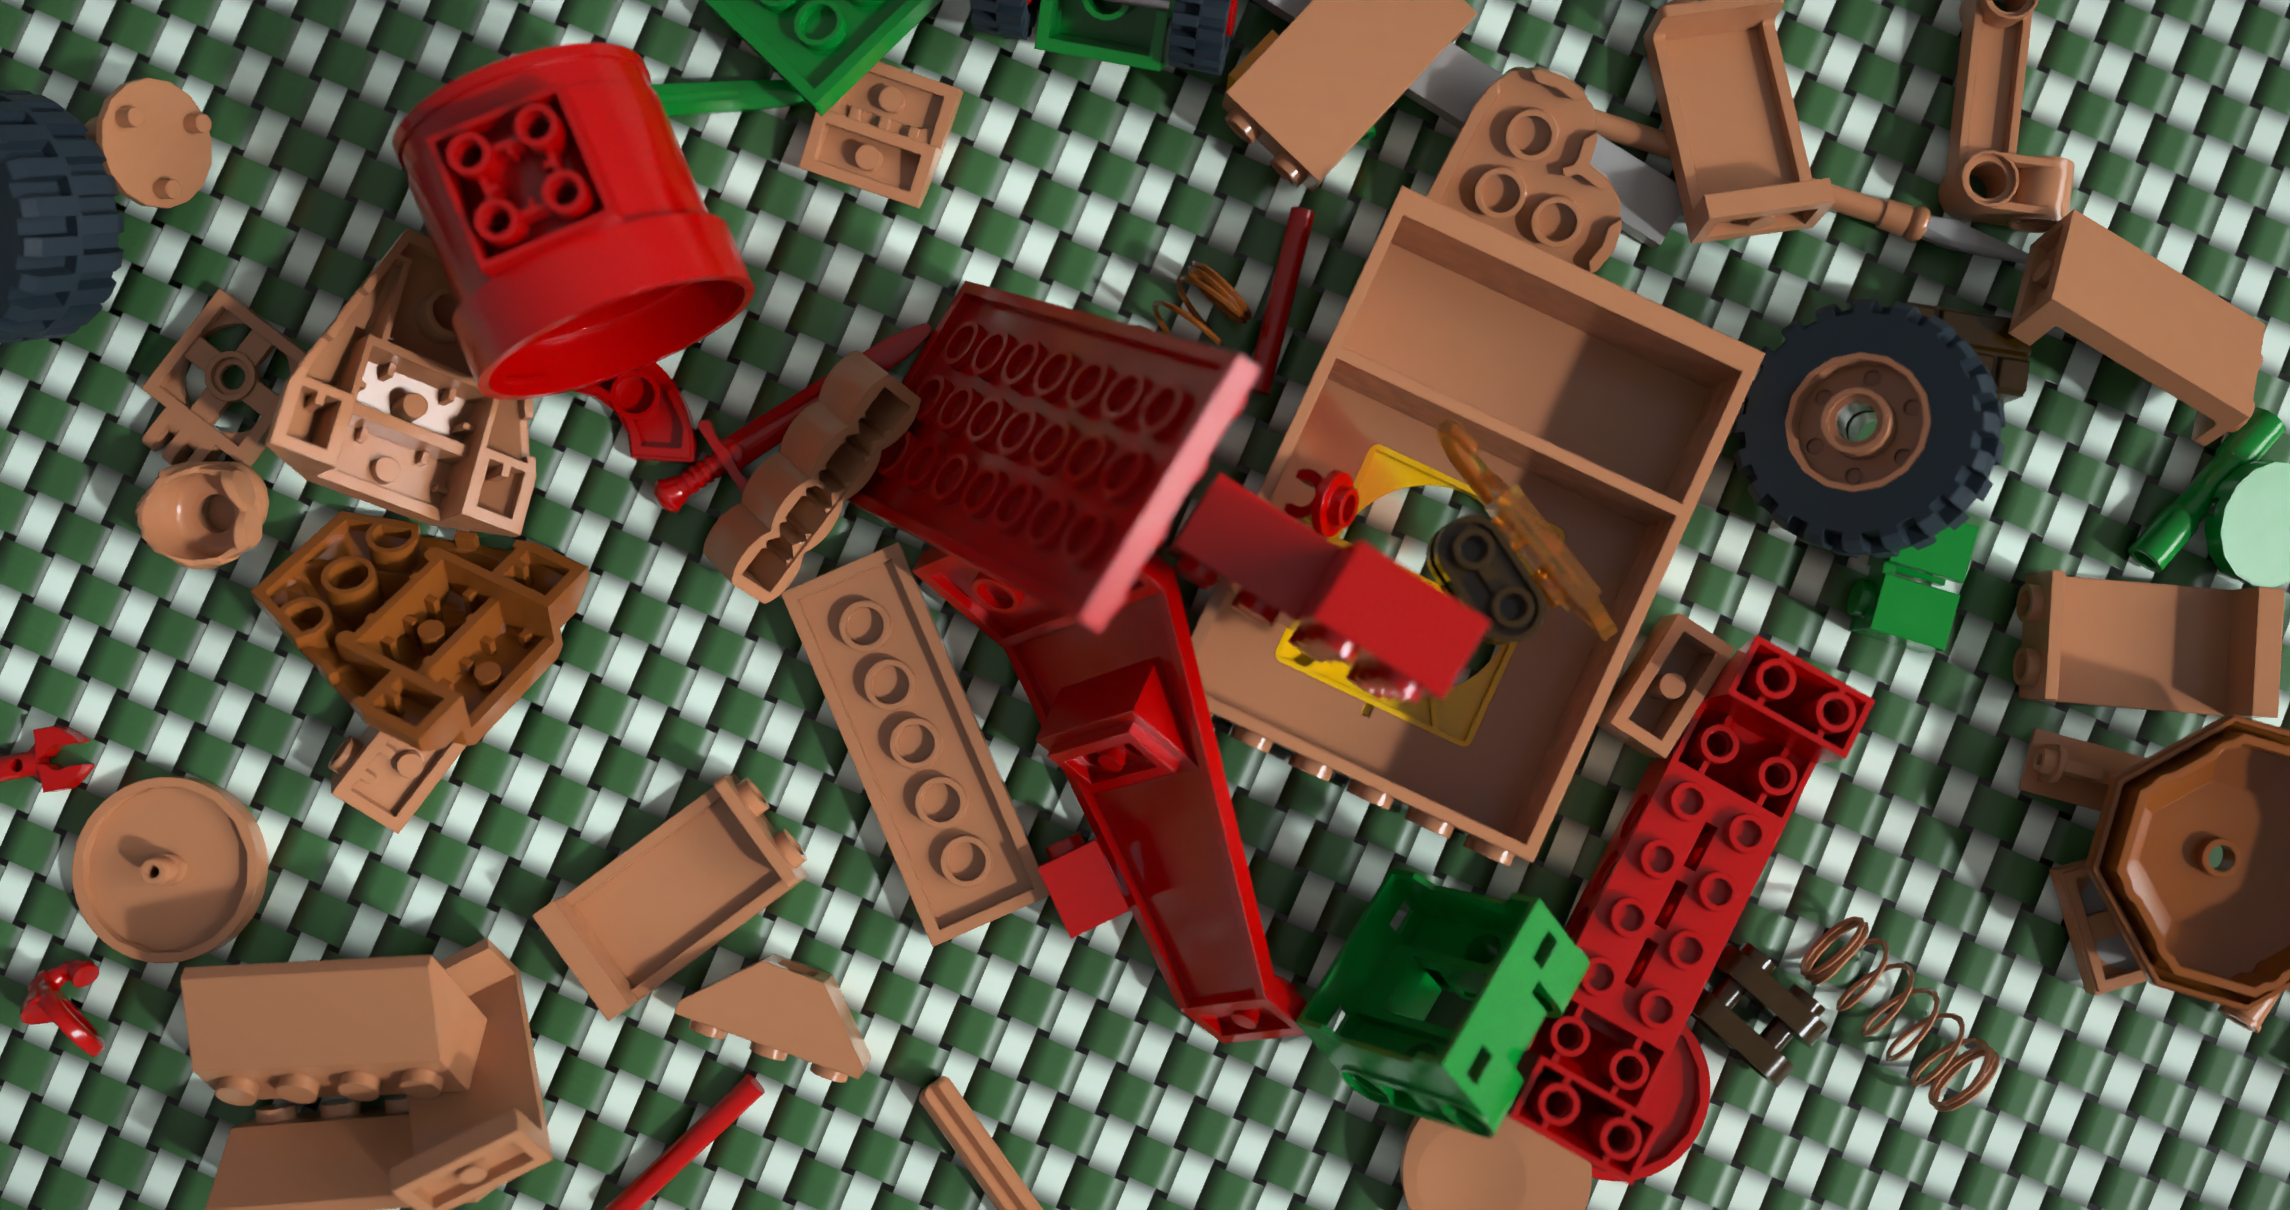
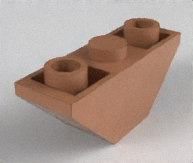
M777 954L767 956L692 992L678 1001L674 1014L691 1019L688 1027L699 1034L716 1039H725L727 1033L750 1040L749 1049L758 1055L778 1061H785L788 1054L811 1062L810 1071L835 1082L845 1083L848 1076L859 1079L868 1068L871 1054L834 975Z

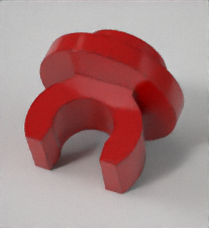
M1312 469L1298 470L1296 478L1306 485L1315 488L1314 499L1306 506L1286 503L1284 511L1299 522L1312 525L1314 532L1327 538L1334 537L1342 528H1347L1352 523L1358 510L1359 494L1354 489L1352 477L1349 473L1340 470H1332L1325 477Z

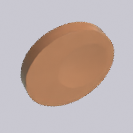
M186 776L145 779L130 784L108 797L92 813L84 825L76 843L72 862V883L76 902L82 916L92 931L117 952L130 958L150 963L186 961L207 955L228 944L237 937L255 915L263 898L268 876V856L264 837L258 823L248 808L236 796L219 785L207 780Z
M1508 1113L1493 1138L1480 1137L1415 1116L1408 1127L1401 1149L1400 1179L1404 1197L1410 1210H1586L1591 1193L1592 1165L1590 1162L1508 1117Z

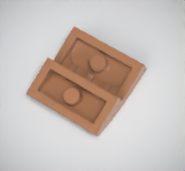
M877 62L822 117L817 112L815 113L799 168L920 209L944 151L963 91L954 86Z

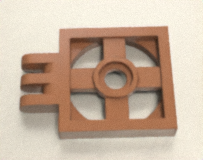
M219 288L141 387L142 390L165 406V409L144 434L142 443L156 452L161 450L170 441L162 453V458L171 465L183 463L194 450V453L187 462L217 461L221 454L225 452L235 461L246 463L251 467L267 447L265 443L281 392L279 395L260 381L258 368L276 347L286 355L291 375L308 352L231 293ZM249 326L252 329L236 351L221 352L206 340L215 332L228 327ZM190 361L205 372L204 377L207 386L193 406L189 401L186 389V373ZM231 366H240L245 373V381L237 389H228L223 383V374ZM243 401L262 416L251 430L245 432H223L214 426L232 402L239 403Z

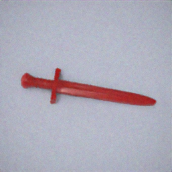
M929 324L908 328L872 346L862 354L886 372H889L919 348L930 336L932 329ZM828 374L725 439H719L712 421L700 420L698 428L713 449V452L710 456H705L704 460L697 461L696 465L688 467V470H683L679 476L658 479L653 486L654 498L658 505L668 512H679L692 493H697L700 488L703 489L708 483L711 484L715 481V478H720L723 473H729L743 494L749 480L741 472L742 469L782 443L783 437L792 421L805 408L819 400L822 385Z

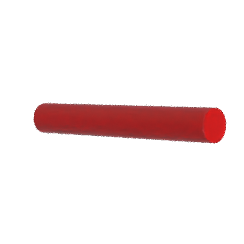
M1291 207L1252 360V363L1261 370L1248 390L1253 393L1270 395L1315 217V212L1306 208Z
M747 1074L605 1206V1210H640L765 1093L759 1081L752 1075Z

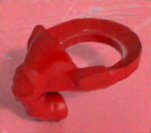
M77 959L65 961L59 966L38 972L37 976L28 985V994L21 1004V1021L30 1025L54 1022L84 1052L92 1057L101 1054L105 1049L104 1038L89 1019L61 992L62 986L67 981H71L75 987H85L93 983L99 975V968L94 962Z

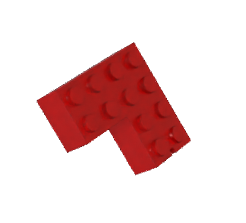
M1220 472L1209 483L1167 550V553L1178 559L1173 569L1180 576L1206 591L1209 588L1213 589L1215 584L1220 585L1236 595L1230 605L1236 611L1263 627L1267 624L1272 626L1275 621L1279 622L1293 631L1292 636L1288 640L1292 646L1321 663L1324 660L1329 663L1335 660L1346 664L1351 669L1345 678L1378 699H1381L1382 696L1388 700L1395 698L1401 702L1407 699L1415 704L1420 697L1444 699L1491 623L1490 620L1361 540L1340 548Z

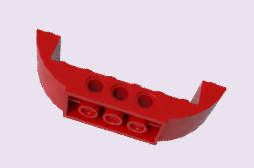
M1754 635L1727 661L1666 759L1655 758L1653 762L1649 763L1564 928L1565 933L1574 945L1588 957L1590 965L1562 1016L1559 1018H1544L1516 1067L1524 1082L1508 1111V1117L1625 1183L1633 1185L1663 1125L1662 1122L1642 1112L1816 764L1847 758L1875 702L1874 699L1759 635Z

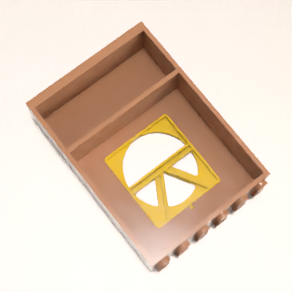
M1402 186L1257 496L1286 513L1284 511L1286 503H1292L1297 506L1308 505L1314 499L1315 488L1306 485L1296 478L1297 472L1300 469H1312L1324 477L1332 470L1349 473L1353 480L1354 489L1359 494V505L1356 515L1378 498L1403 488L1440 486L1464 493L1485 506L1505 529L1514 551L1544 596L1546 610L1543 622L1539 629L1527 639L1501 644L1497 653L1480 671L1457 686L1452 685L1444 699L1420 697L1415 704L1407 699L1401 702L1395 698L1388 700L1382 696L1381 699L1370 695L1345 678L1351 669L1349 666L1335 660L1332 663L1325 660L1321 663L1301 652L1288 642L1293 631L1277 621L1272 626L1267 624L1263 627L1250 620L1230 606L1236 595L1215 584L1191 635L1211 718L1214 715L1233 724L1234 728L1229 737L1263 753L1268 754L1273 744L1293 752L1288 764L1314 777L1329 782L1332 773L1335 772L1350 779L1351 781L1346 791L1376 806L1389 810L1393 800L1408 806L1409 809L1404 819L1449 839L1454 828L1468 834L1463 846L1508 867H1510L1514 856L1533 863L1765 353ZM1303 524L1309 529L1313 530L1312 525ZM1342 528L1334 537H1324L1340 548L1352 544L1339 538L1345 528ZM1420 576L1424 580L1428 581L1432 585L1442 590L1439 584L1425 577Z

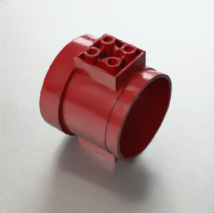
M575 43L538 49L497 61L456 79L428 96L404 117L394 133L393 149L401 167L407 171L408 185L459 305L452 318L453 330L480 393L486 397L499 400L540 398L585 388L617 378L627 372L641 369L669 357L709 336L735 318L753 298L755 287L731 230L725 220L708 213L658 94L651 87V78L643 58L630 48L610 43Z

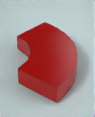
M657 362L638 370H632L617 378L573 390L580 395L601 400L617 413L628 433L630 458L636 461L696 465L698 461V444L691 412L678 386Z

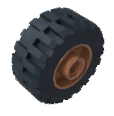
M0 90V344L64 337L75 333L81 326L87 325L103 308L100 303H105L111 296L117 283L112 278L113 271L118 270L122 266L124 249L118 247L119 233L124 232L123 213H117L114 196L119 195L115 178L108 175L104 169L103 163L107 159L100 146L93 140L87 139L85 136L88 129L72 114L65 112V109L55 101L43 95H34L29 91Z
M1855 299L1853 309L1842 311L1835 303L1816 309L1817 321L1807 326H1804L1796 319L1780 331L1787 340L1775 352L1766 345L1761 350L1765 353L1760 364L1761 370L1752 382L1743 401L1745 402L1743 414H1737L1731 428V435L1739 439L1741 449L1733 453L1737 470L1748 478L1750 485L1746 490L1755 503L1766 509L1771 515L1770 519L1786 531L1819 548L1854 558H1859L1860 555H1873L1878 559L1899 556V550L1909 547L1921 550L1936 543L1935 535L1947 527L1955 531L1970 518L1965 511L1975 499L1984 501L1993 486L1989 476L1994 465H2001L2005 445L2000 441L2001 428L2006 427L2004 407L1999 402L1996 394L1998 388L1989 370L1969 343L1963 340L1952 326L1936 315L1929 318L1923 315L1916 306L1896 301L1890 308L1883 307L1877 299ZM1877 421L1873 433L1866 439L1858 441L1861 429L1869 422Z

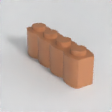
M858 350L845 356L834 366L825 379L820 391L819 400L805 408L792 421L783 437L780 452L766 459L752 474L744 489L741 503L726 511L714 524L706 538L703 554L731 584L763 604H767L777 598L794 580L802 564L804 553L818 545L832 530L840 515L843 501L859 492L870 480L879 464L882 450L895 443L908 430L917 415L921 398Z

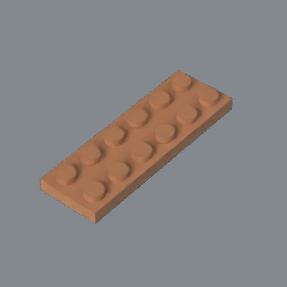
M897 542L781 593L932 947L1050 896L1037 869L1039 866L1038 859L919 584L912 572L902 545Z

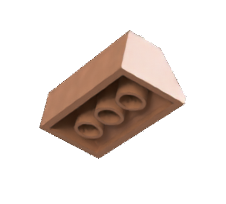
M433 955L185 967L180 978L192 1070L215 1090V1096L218 1099L237 1106H250L255 1104L256 1100L285 1099L294 1103L307 1104L315 1102L317 1097L345 1096L358 1101H372L377 1099L379 1095L407 1094L417 1098L431 1099L438 1097L441 1092L469 1091L488 1020Z
M407 1094L385 1098V1106L362 1108L361 1101L342 1098L320 1103V1111L297 1113V1103H279L256 1108L255 1118L230 1128L205 1210H387L412 1208L391 1192L389 1168L414 1157ZM494 1188V1189H492V1190H490V1191H488V1192H486V1193H484V1194H482V1195H480V1196H478V1197H476V1198H474V1199H471V1200H469V1201H467V1202H465V1203H475V1202H478L479 1200H481L482 1198H484L486 1195H488L490 1192H492V1191L495 1190L496 1188Z

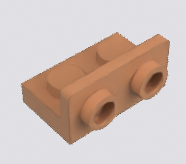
M368 726L359 739L351 735L348 736L332 756L328 764V768L333 771L331 775V794L399 834L467 745L450 742L444 749L419 751Z

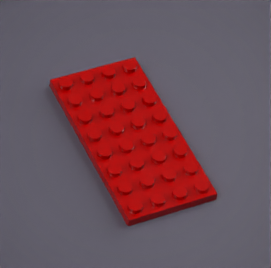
M965 280L902 382L903 385L921 398L920 407L914 421L895 443L882 450L879 464L870 480L859 492L846 501L1101 633L1110 617L1123 606L1128 596L1129 586L1149 553L1165 537L1169 520L1189 487L1202 476L1208 463V456L1228 423L1244 407L1247 392L1261 370L1239 353Z

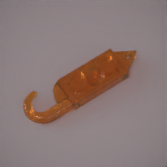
M1442 420L1437 429V436L1444 453L1485 505L1484 509L1492 518L1491 521L1498 526L1514 551H1518L1534 570L1531 576L1540 588L1545 602L1552 608H1556L1561 604L1566 612L1575 611L1604 641L1609 639L1618 629L1597 597L1602 593L1600 588L1516 484L1509 487L1504 480L1489 469L1477 454L1479 447L1465 428L1455 420Z

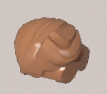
M191 461L174 464L159 471L158 477L147 488L140 501L137 502L135 515L138 517L137 525L141 529V538L147 542V545L154 552L173 560L177 565L189 569H214L238 559L242 553L259 544L262 537V525L266 520L269 508L267 487L262 477L246 463L235 461Z

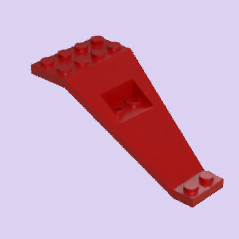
M935 547L924 551L912 572L1005 650L1042 726L1035 741L1049 751L1047 757L1063 769L1179 1010L1223 1044L1306 1035L1296 1024V1020L1308 1002L1297 994V988L1293 983L1283 977L1274 975L1175 570L1152 550L1129 586L1128 596L1123 606L1110 617L1103 631L1099 633Z

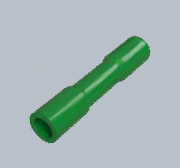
M2255 407L2247 423L2238 431L2230 433L2216 449L2214 457L2171 505L2166 506L2133 542L2128 548L2130 556L2144 568L2157 573L2161 572L2197 532L2200 522L2219 501L2220 498H2214L2213 496L2220 483L2239 466L2261 459L2286 431L2284 423L2270 411Z

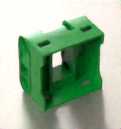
M1391 867L1299 1015L1296 1024L1340 1071V1076L1344 1082L1362 1096L1378 1104L1473 1135L1493 1138L1523 1086L1524 1080L1516 1070V1067L1544 1018H1559L1562 1016L1587 972L1590 961L1574 945L1540 898L1512 892L1509 898L1505 900L1435 885L1416 872ZM1404 901L1410 909L1395 932L1390 923ZM1442 989L1456 993L1460 998L1473 1001L1457 1030L1424 1022ZM1338 1007H1340L1345 1016L1336 1031H1333L1327 1025Z

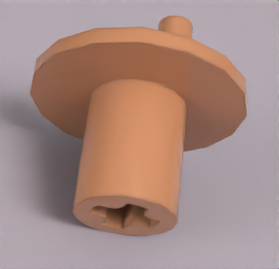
M140 78L120 84L104 100L99 116L91 118L84 125L88 129L85 137L96 142L107 160L103 163L104 169L108 175L115 178L118 191L140 206L171 208L188 202L204 186L212 164V139L209 132L212 127L211 119L201 112L189 94L171 82L152 78Z

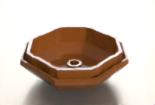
M2228 713L2111 777L2085 869L2149 984L2245 1012L2290 988V730ZM2221 846L2223 850L2222 861L2218 867L2213 868L2209 862L2210 852L2215 847Z

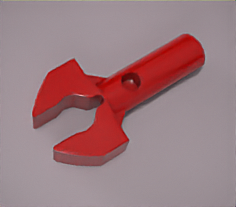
M66 726L34 729L35 744L29 751L0 756V782L35 776L42 782L43 793L76 788L90 774L95 764H78L63 768L60 764L50 763V758L58 755L61 748L66 745H79L89 743L91 740L82 733Z

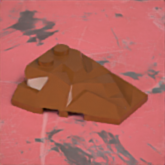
M340 511L251 591L254 602L293 645L303 653L367 725L419 751L444 749L450 742L467 746L476 745L558 659L563 646L560 628L577 611L590 578L588 567L534 542L515 540L513 550L480 545L478 534L474 532L457 530L454 535L455 541L422 536L419 523Z

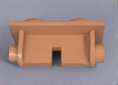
M2033 728L2018 790L2101 811L2111 777L2146 759V757Z

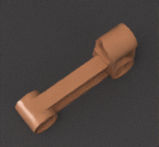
M1962 0L1959 7L1960 21L1962 23L1961 43L1946 172L1938 189L1939 203L1944 212L1951 218L1962 222L1969 221L2006 226L2022 232L2045 233L2070 212L2075 164L2067 158L2057 156H2026L2016 154L2032 12L2038 5L2039 0H2004L2007 5V12L2000 10L1994 5L1992 0ZM1970 174L1977 176L1983 181L1986 187V199L1979 197L1973 192L1969 183Z

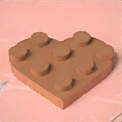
M1540 66L1511 68L1503 76L1488 85L1471 108L1425 195L1591 273L1598 271L1614 252L1622 229L1619 195L1612 186L1608 176L1591 163L1597 144L1596 113L1592 103L1587 98L1583 88L1564 73Z

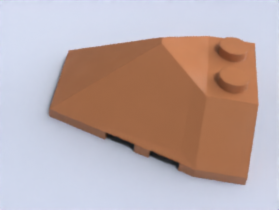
M408 228L401 233L285 381L265 445L307 481L422 523L510 537L520 536L537 477L536 457L530 456L528 420L534 418L533 398L499 400L486 397L480 393L452 327V318L459 305L432 240Z

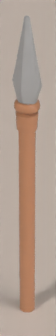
M1595 109L1596 131L1599 135L1609 141L1671 160L1664 130ZM1831 184L1836 201L1829 209L1831 211L1875 224L1876 228L1900 237L1903 235L1905 240L1911 243L1922 239L1944 249L2026 264L2029 253L1959 221L1930 215V210L1925 206L1919 205L1913 208L1912 204L1888 198L1882 200Z

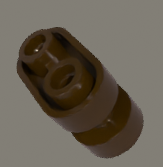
M1467 515L1453 520L1440 528L1432 536L1426 551L1428 568L1443 592L1491 621L1480 639L1482 642L1493 645L1518 642L1527 639L1539 629L1546 610L1544 596L1496 524L1481 516Z
M1744 942L1739 949L1726 943L1714 967L1723 978L1711 992L1705 988L1703 989L1690 1016L1747 1066L1778 1088L1794 1069V1066L1780 1052L1793 1037L1811 1048L1828 1028L1819 1018L1825 1008L1799 986L1793 984L1789 990L1783 987L1770 975L1776 968L1775 964L1748 942ZM1743 995L1772 1019L1760 1035L1731 1010Z

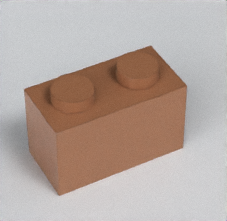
M1681 613L1661 616L1607 700L1596 725L1646 757L1666 759L1735 648Z

